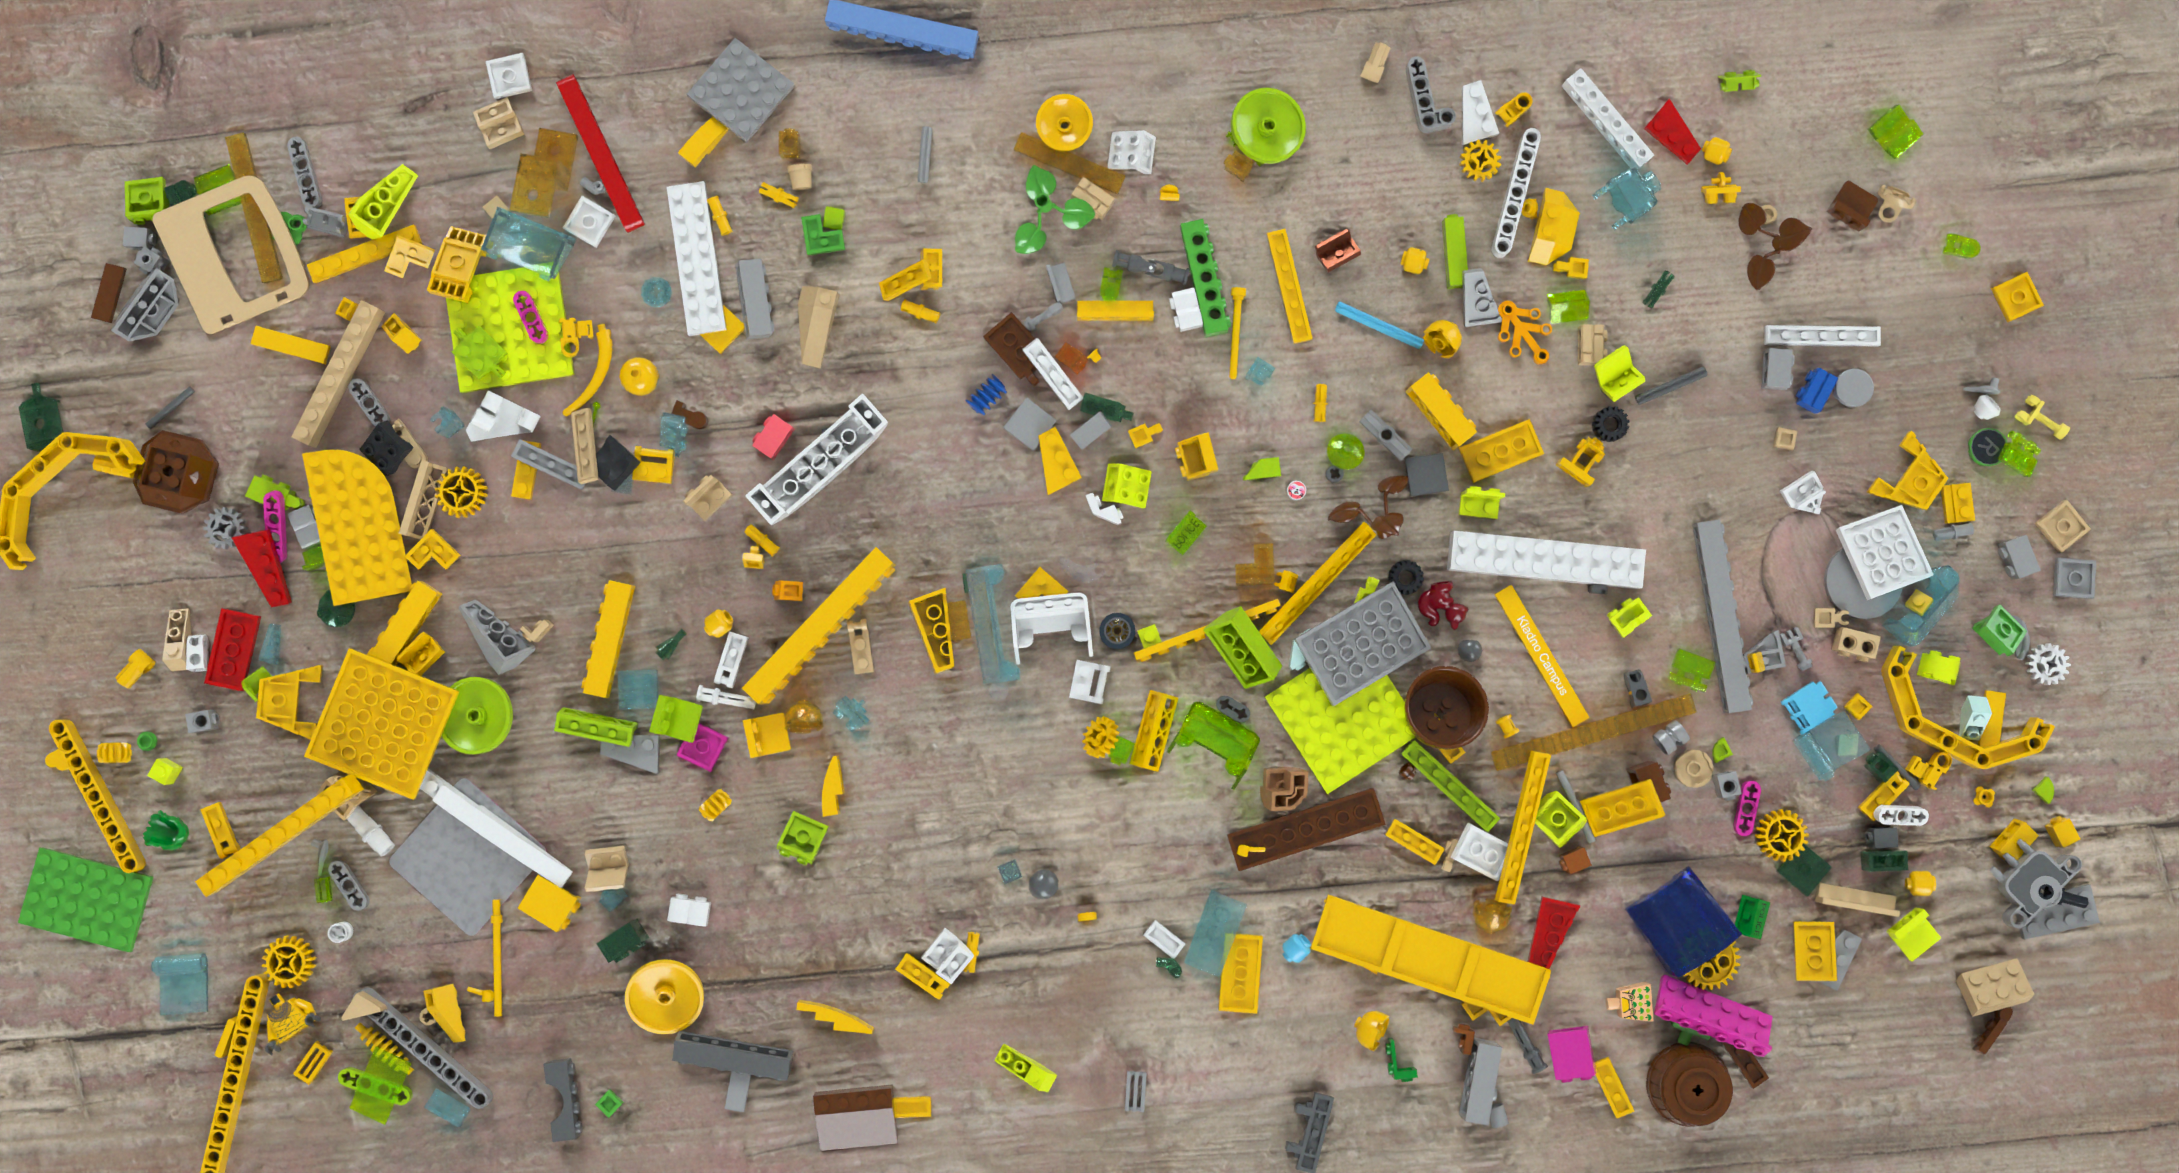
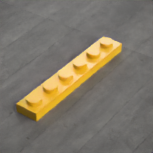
M413 224L384 235L381 238L365 242L307 264L312 281L316 284L390 256L397 235L422 244L417 227Z
M1286 229L1268 232L1266 235L1293 344L1310 341L1313 338Z

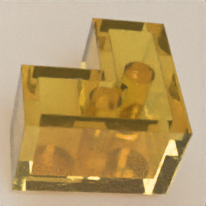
M1273 543L1254 544V563L1235 564L1236 586L1275 584Z

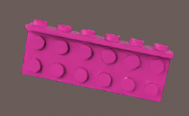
M1665 974L1661 977L1654 1015L1661 1017L1663 1020L1678 1023L1681 1027L1696 1030L1699 1034L1714 1037L1717 1041L1732 1044L1738 1049L1750 1051L1756 1056L1764 1057L1772 1050V1046L1768 1044L1773 1016Z

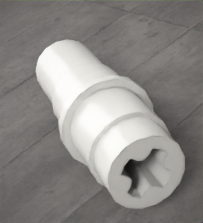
M358 805L347 820L362 837L363 842H367L380 856L386 855L394 848L395 844L382 830V826L378 825Z

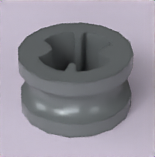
M1338 465L1330 466L1326 471V478L1332 483L1339 482L1344 476L1343 469ZM1337 469L1339 478H1331L1330 470L1334 471Z

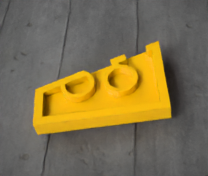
M1056 427L1038 435L1047 495L1082 478Z

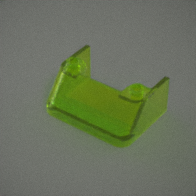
M1194 702L1177 730L1167 752L1170 754L1176 743L1182 747H1190L1193 742L1199 744L1226 760L1225 769L1230 775L1236 777L1231 789L1235 790L1248 770L1260 743V738L1252 730L1202 702Z

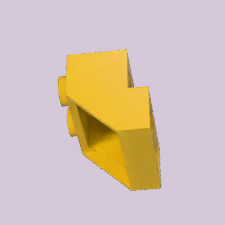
M1209 432L1177 443L1178 447L1175 448L1177 459L1181 458L1183 465L1180 466L1181 475L1186 477L1187 481L1208 476L1210 473L1218 471Z

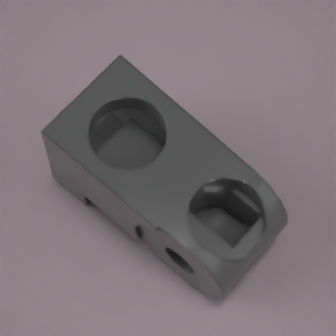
M1638 669L1624 673V681L1631 700V708L1651 703L1652 699L1641 670Z

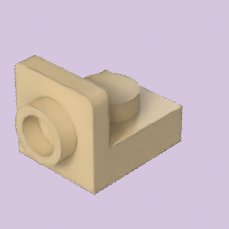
M544 619L543 621L539 620L533 626V631L527 626H522L520 629L524 632L522 634L523 637L529 642H539L554 625L549 620Z

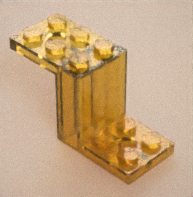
M539 128L534 156L520 153L509 209L511 212L550 218L555 189L568 191L578 141L577 134ZM553 146L560 147V152L557 155L551 154ZM533 190L537 191V198L529 200V193Z

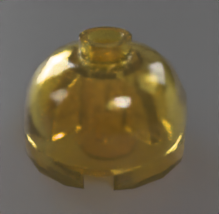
M799 700L786 712L785 730L790 728L791 733L808 734L811 733L810 729L815 728L816 732L820 731L823 728L821 710L815 704L809 703L808 700Z
M1486 898V902L1480 903V899L1474 902L1473 920L1484 932L1494 934L1505 929L1510 923L1512 907L1508 908L1507 903L1498 902L1491 898Z

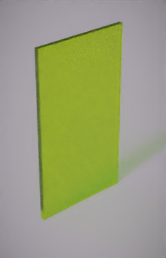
M375 1047L349 1108L386 1125L412 1063L379 1047Z

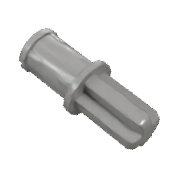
M1972 523L1958 526L1953 524L1947 528L1934 530L1933 537L1936 541L1950 538L1955 540L1960 536L1973 535L1974 527Z

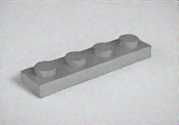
M519 439L511 455L512 458L583 490L586 483H578L576 465Z

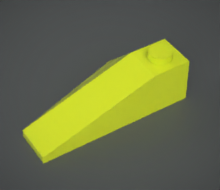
M401 164L358 198L348 214L356 229L372 240L381 238L418 175Z

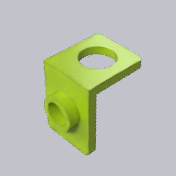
M261 666L241 681L243 689L256 702L258 701L259 680L271 677L272 675L264 666Z

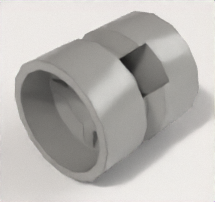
M1676 720L1667 724L1666 730L1660 729L1652 735L1657 746L1666 755L1674 752L1677 749V745L1682 746L1690 740L1686 730Z

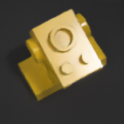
M1588 436L1586 440L1583 438L1576 446L1578 451L1570 461L1563 457L1556 464L1558 468L1585 487L1591 486L1595 480L1587 474L1595 461L1599 463L1605 455L1603 443L1595 437L1592 439ZM1582 453L1591 458L1585 467L1577 462Z

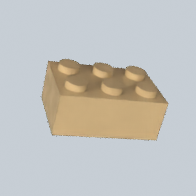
M2017 958L1961 973L1956 980L1972 1017L2028 1002L2034 996V992Z

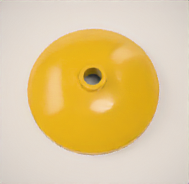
M1059 94L1047 99L1039 108L1036 116V129L1039 137L1047 146L1058 151H1071L1079 148L1088 140L1093 128V117L1087 104L1080 98L1070 94ZM1063 123L1068 125L1066 129L1061 127Z

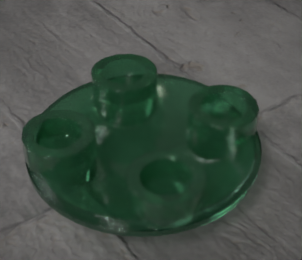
M327 590L319 601L317 616L328 626H345L354 617L356 610L355 602L334 606L331 591Z

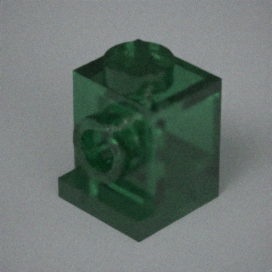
M1872 752L1865 759L1867 763L1864 767L1878 782L1886 783L1899 770L1882 752H1877L1876 754ZM1877 763L1880 765L1878 769L1875 767Z

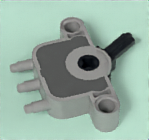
M2019 839L2017 844L2025 853L2018 860L2009 853H2005L2003 857L2011 866L2004 874L1994 866L1990 868L1993 876L1998 880L1999 891L2012 903L2003 913L2002 917L2003 922L2007 926L2023 928L2042 908H2050L2056 904L2062 905V903L2083 909L2089 904L2087 897L2065 892V888H2063L2082 867V862L2077 856L2063 854L2054 861L2047 853L2033 850L2026 842ZM2070 859L2071 866L2068 868L2067 861ZM2016 914L2018 919L2014 923L2012 919L2013 916Z

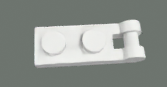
M729 631L714 683L719 685L722 683L729 688L734 687L749 637ZM724 670L730 672L729 677L723 676Z

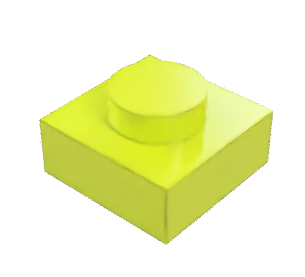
M1155 624L1137 631L1144 649L1162 642Z

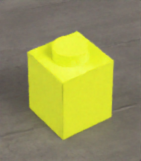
M167 758L156 759L147 776L163 785L174 784L183 767Z

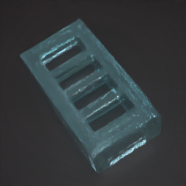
M269 624L258 658L260 661L279 665L281 625Z

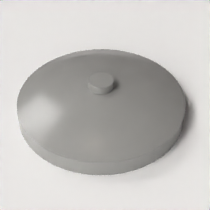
M1844 548L1833 555L1825 570L1824 586L1830 602L1839 611L1847 610L1849 614L1845 615L1852 618L1870 619L1885 614L1897 603L1902 592V588L1867 600Z

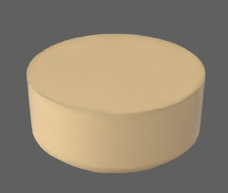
M1771 205L1762 206L1767 218L1764 225H1769L1776 220L1777 211Z

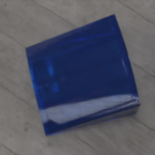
M1689 866L1674 875L1673 879L1643 899L1640 898L1625 909L1668 974L1677 978L1704 964L1742 935Z

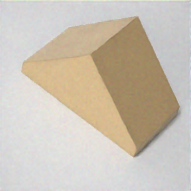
M361 991L354 996L342 1016V1021L386 1010L387 1007L368 993Z

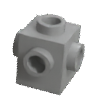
M143 247L137 253L134 263L140 266L138 270L149 275L155 268L164 271L169 260L162 256L163 252L158 249Z

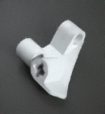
M487 391L480 407L476 409L466 432L471 442L531 433L534 431L541 416L493 392Z

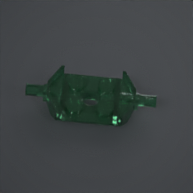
M40 383L31 384L33 395L22 402L19 406V413L27 449L41 452L56 437L63 433L58 403L61 402L60 400L43 396ZM39 419L44 420V426L41 429L37 427Z

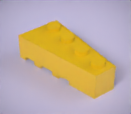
M946 588L908 602L935 675L954 667Z

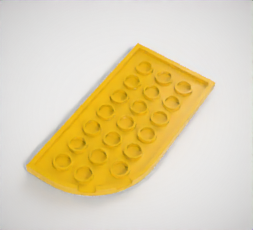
M321 450L303 453L302 456L333 605H343L408 592L412 583L405 557L402 535L399 534L400 525L394 496L389 482L383 473L369 460L352 452Z

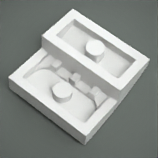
M944 928L922 955L921 959L934 967L936 974L952 984L972 960L974 954L961 940Z

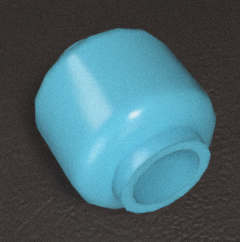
M1293 934L1282 945L1284 958L1289 962L1300 963L1311 952L1310 941L1303 934Z

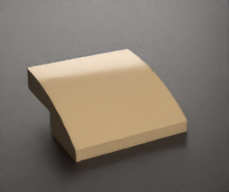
M508 97L473 112L489 149L524 135Z

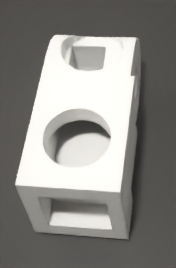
M206 634L188 636L186 670L192 672L207 671L209 664V640Z

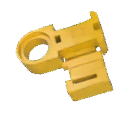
M575 318L559 319V323H562L563 338H560V344L564 356L571 358L578 354V337L588 336V338L593 339L592 320L574 323L576 322ZM572 343L575 345L576 350L573 353H567L564 346Z
M1940 751L1935 752L1928 763H1923L1920 757L1913 756L1905 770L1920 778L1918 781L1927 788L1936 790L1937 788L1934 786L1941 774H1946L1952 764L1950 754ZM1941 755L1946 759L1945 764L1942 766L1938 764V758Z

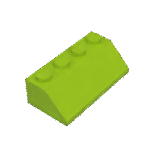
M1241 606L1226 611L1203 629L1245 689L1274 680L1281 670L1282 664Z

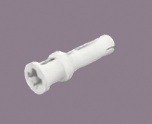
M703 685L698 687L696 702L706 701L712 702V705L722 703L755 709L756 701L751 697L721 692L719 688L709 689L704 688Z

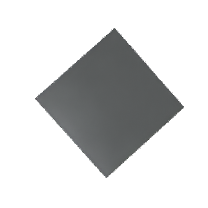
M1443 453L1404 459L1406 473L1409 478L1410 497L1449 491Z

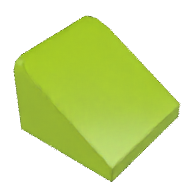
M826 206L823 227L842 230L846 214L845 210Z

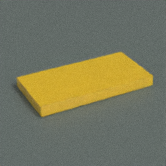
M1530 419L1458 448L1473 483L1544 454Z
M1651 779L1580 801L1594 837L1665 816Z
M1224 932L1219 1011L1257 1014L1263 935Z

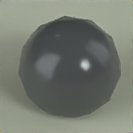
M1463 640L1458 645V654L1464 661L1474 662L1480 658L1482 646L1476 640Z

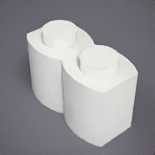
M1190 288L1173 292L1169 302L1171 310L1175 309L1177 315L1173 317L1175 327H1179L1180 332L1203 327L1195 289Z
M676 894V897H671L667 921L706 927L708 925L711 902H708L705 897L696 896L695 899H689L688 895Z

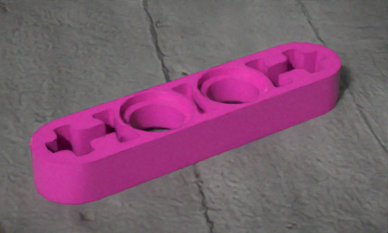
M273 490L265 494L263 499L265 530L270 529L271 534L276 532L280 536L278 542L274 539L273 541L277 554L280 555L279 561L281 563L287 558L285 501L281 492ZM271 514L278 516V523L272 521Z

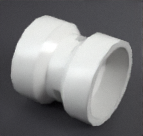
M348 922L336 923L328 930L329 939L335 943L346 941L353 935V927Z

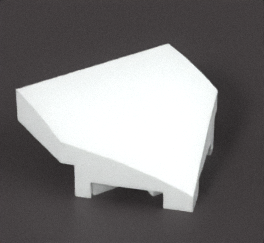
M1810 471L1780 490V493L1789 507L1820 514L1821 501L1826 491L1823 490V486L1815 471Z

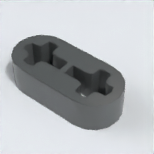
M1221 696L1217 699L1216 707L1223 714L1238 722H1245L1250 718L1249 708L1233 698ZM1228 699V704L1233 708L1231 710L1226 707L1224 710L1221 709L1220 701ZM1236 708L1240 711L1245 709L1246 717L1237 718L1238 714L1234 712V709Z

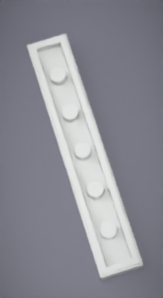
M1764 326V345L1881 346V327Z

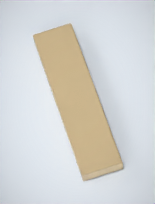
M590 408L571 412L578 483L584 484L599 480L592 411Z

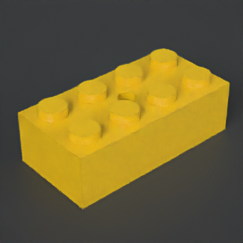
M1428 372L1405 392L1454 451L1477 433L1475 430L1476 425L1471 419H1466L1463 415V409L1458 404L1455 405L1451 400V394L1446 389L1443 390L1440 387V381L1434 374L1431 375Z

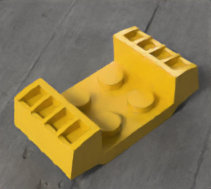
M451 226L442 242L431 271L427 291L434 295L468 303L473 293L470 283L480 256L486 257L489 249L488 235Z

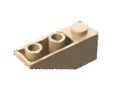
M189 608L169 610L162 661L171 671L186 670L187 638L192 636Z

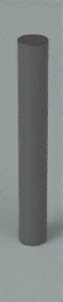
M189 386L146 422V426L152 429L195 392L194 389Z
M1880 744L1874 748L1893 769L1900 773L1903 779L1910 783L1909 785L1914 790H1918L1921 787V784Z

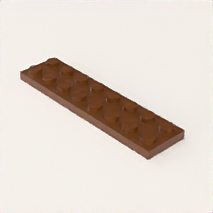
M1369 788L1229 833L1227 837L1238 871H1243L1386 824L1374 788ZM1240 845L1265 847V852L1249 851L1247 857L1237 854Z

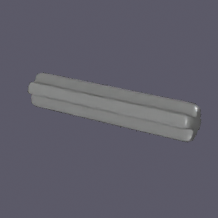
M926 126L922 127L918 168V182L927 183L929 176L932 128Z

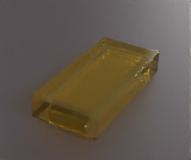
M966 600L947 603L952 641L972 638Z

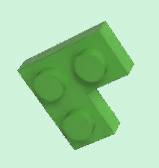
M820 214L801 217L808 256L846 250L842 230L823 232Z

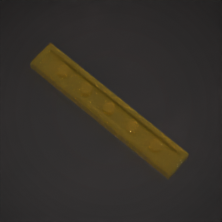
M1022 132L1014 147L1015 152L1082 179L1084 177L1096 186L1115 194H1119L1126 178L1125 175L1068 151L1054 150L1043 141Z

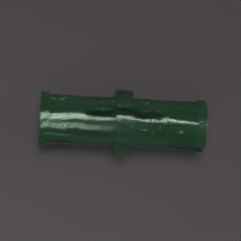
M1666 270L1663 272L1657 283L1652 285L1650 293L1643 300L1644 305H1647L1651 299L1652 301L1648 307H1654L1660 296L1666 293L1665 289L1675 278L1672 273L1666 280L1670 272Z

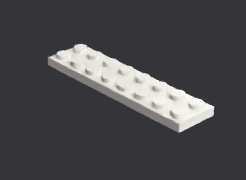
M704 181L667 187L687 333L689 336L727 330L709 204L707 202L706 184Z

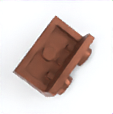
M1349 229L1340 231L1333 237L1321 241L1315 246L1317 258L1328 273L1361 255V250L1351 238Z

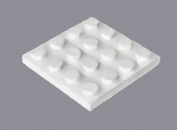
M1902 505L1836 529L1867 600L1934 575Z

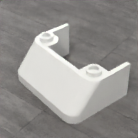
M1083 593L1021 598L1011 603L1016 664H1020L1019 648L1030 646L1033 643V634L1071 630L1074 640L1079 642L1088 641L1089 657L1093 656L1087 597Z

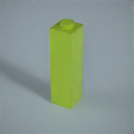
M1450 214L1442 221L1447 289L1463 288L1462 271L1468 270L1464 216L1458 217V214Z

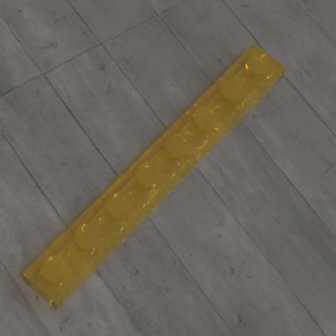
M243 132L225 137L235 179L244 176L257 177L247 135ZM249 193L241 195L240 199L261 281L267 284L282 280L283 277L270 227L252 195Z

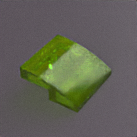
M1894 105L1867 129L1878 144L1893 159H1896L1923 135L1915 120L1909 119L1900 105Z
M229 164L194 177L196 190L199 195L236 180ZM241 195L206 210L205 213L210 216L244 203L243 196Z

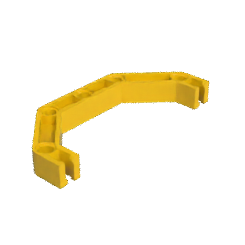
M63 432L4 484L0 503V556L9 569L24 570L27 565L25 563L22 564L21 561L33 562L36 559L26 544L31 497L79 454L110 457L120 472L133 473L136 468L135 466L131 467L130 464L142 465L145 460L130 440Z
M1900 645L1892 647L1882 666L1881 674L1898 726L1903 732L1941 752L1950 754L1954 759L1975 769L1995 767L2039 753L2045 748L2055 726L2043 724L2044 720L2038 717L2029 718L2021 735L1984 748L1924 718L1908 674L1917 654L1905 652L1906 648ZM1903 651L1905 658L1901 663H1898L1897 660L1900 652ZM1893 667L1897 669L1895 676L1891 673ZM1910 719H1913L1914 726L1912 728H1910L1908 724ZM2039 723H2041L2040 727H2042V729L2039 732V734L2036 735L2035 732L2037 730V727ZM1945 737L1948 738L1947 746L1943 744V739ZM2031 739H2033L2034 746L2032 748L2029 745ZM1979 755H1981L1983 758L1981 764L1978 763Z

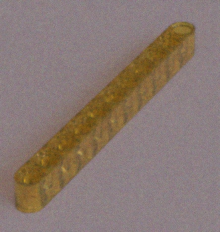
M1686 694L1492 751L1491 755L1495 769L1499 771L1527 763L1531 750L1555 755L1696 713L1697 710L1692 694Z

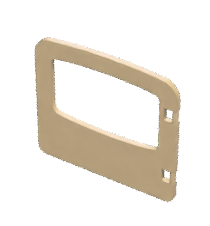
M255 176L241 177L157 212L153 216L154 226L197 318L207 334L218 333L233 325L299 299L309 289V279L284 218L264 182ZM246 193L252 195L265 217L280 249L291 280L288 286L250 302H244L234 287L217 253L204 218L206 210ZM286 291L288 298L278 301L276 295ZM231 314L233 321L224 324L222 318Z

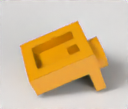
M775 581L772 587L774 600L802 601L803 582Z

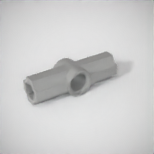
M1372 410L1359 421L1376 437L1380 444L1384 445L1400 461L1412 450L1395 433V430L1388 426ZM1382 431H1388L1390 433L1389 440H1384L1382 438Z

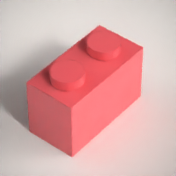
M773 414L772 417L769 416L765 420L762 432H758L752 440L754 442L752 446L772 460L776 458L795 430L791 425Z

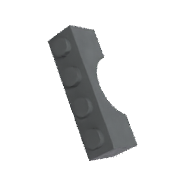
M571 1058L547 1061L543 1064L545 1082L557 1088L564 1101L560 1116L550 1123L552 1141L559 1142L577 1139L580 1133H582V1123L578 1120L580 1104L576 1102L578 1087L573 1077L575 1075V1064L572 1063Z

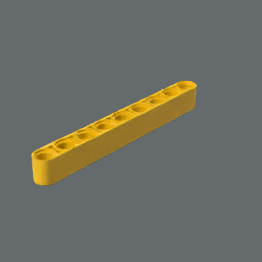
M66 719L52 721L49 725V732L120 868L126 873L143 870L146 865L145 858L74 723ZM61 724L64 726L63 732L60 731ZM70 741L73 743L72 749L69 748ZM79 757L82 760L81 766L77 763ZM88 774L91 778L90 783L86 780ZM96 792L100 795L99 800L95 798ZM105 809L109 812L107 817L104 815ZM114 825L118 829L116 834L113 832ZM123 842L126 844L125 851L122 849ZM132 859L135 861L134 868H132L131 866Z

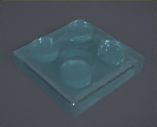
M658 670L618 671L619 710L656 708L659 697Z

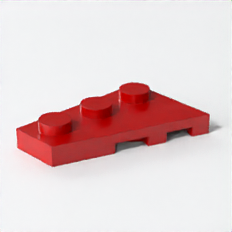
M1670 98L1644 128V130L1687 165L1701 150V147Z

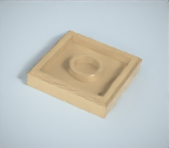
M2067 499L2063 500L2034 523L2058 553L2065 551L2091 530Z

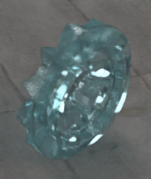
M652 277L645 280L641 287V296L644 302L651 307L664 306L671 298V286L661 277ZM654 285L658 290H663L658 293L657 298L654 294H650L651 291H654Z

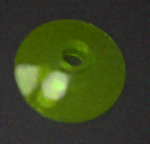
M1343 433L1334 436L1327 446V456L1330 462L1337 468L1350 470L1361 464L1365 456V449L1357 437ZM1344 447L1350 448V451H1346Z

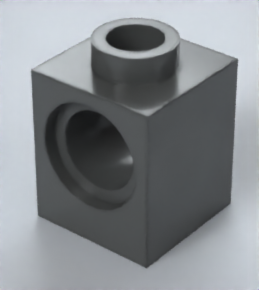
M1867 828L1865 840L1868 847H1898L1897 828Z

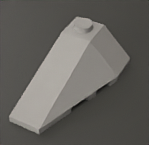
M477 600L459 606V610L486 660L498 675L514 669L535 651L534 645L523 637L522 632L513 630L509 627L510 624L508 622L499 620L494 616V612Z

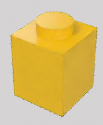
M2058 816L2051 819L2050 823L2045 825L2055 847L2065 848L2080 840L2070 818Z

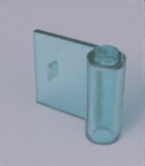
M1845 710L1793 740V743L1817 778L1824 781L1834 777L1833 773L1838 767L1871 750Z
M205 953L158 956L152 961V972L156 976H160V1015L208 1012V959Z

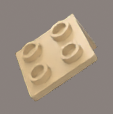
M712 475L702 478L699 482L700 485L695 490L691 489L684 496L686 499L683 500L704 521L733 496Z
M340 771L326 779L316 793V796L349 774ZM357 778L364 790L334 810L344 821L348 819L359 804L376 794L377 790L369 782Z
M625 846L586 850L585 857L589 869L585 884L586 892L608 889L616 890L625 886L629 866Z

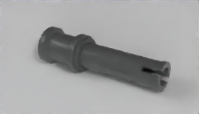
M1514 1018L1508 1020L1507 1022L1524 1051L1523 1057L1527 1059L1532 1068V1074L1548 1067L1547 1063L1543 1062L1539 1054L1540 1050L1534 1047L1521 1021Z

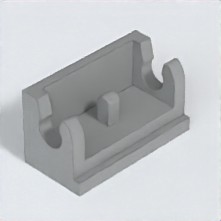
M310 206L305 207L304 211L308 213V217L303 219V223L307 225V228L345 238L348 228L345 216Z

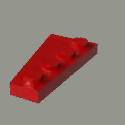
M270 529L231 537L270 607L292 603Z
M1541 896L1527 962L1550 969L1560 945H1562L1564 937L1581 905Z

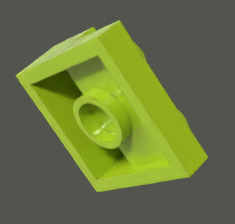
M163 177L124 181L125 217L132 223L144 225L145 221L153 219L154 214L170 207L169 199L166 198V180Z
M793 811L777 844V850H780L779 854L787 858L790 855L797 858L796 861L803 865L813 864L829 826Z

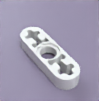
M1880 805L1874 810L1875 820L1882 824L1921 826L1929 818L1928 812L1918 806ZM1904 810L1905 815L1903 819L1898 820L1899 812ZM1887 812V813L1891 814V816H1889V815H1884V816L1882 817V814H1885V813ZM1912 814H1913V815H1919V814H1920V817L1914 818V817H1912Z

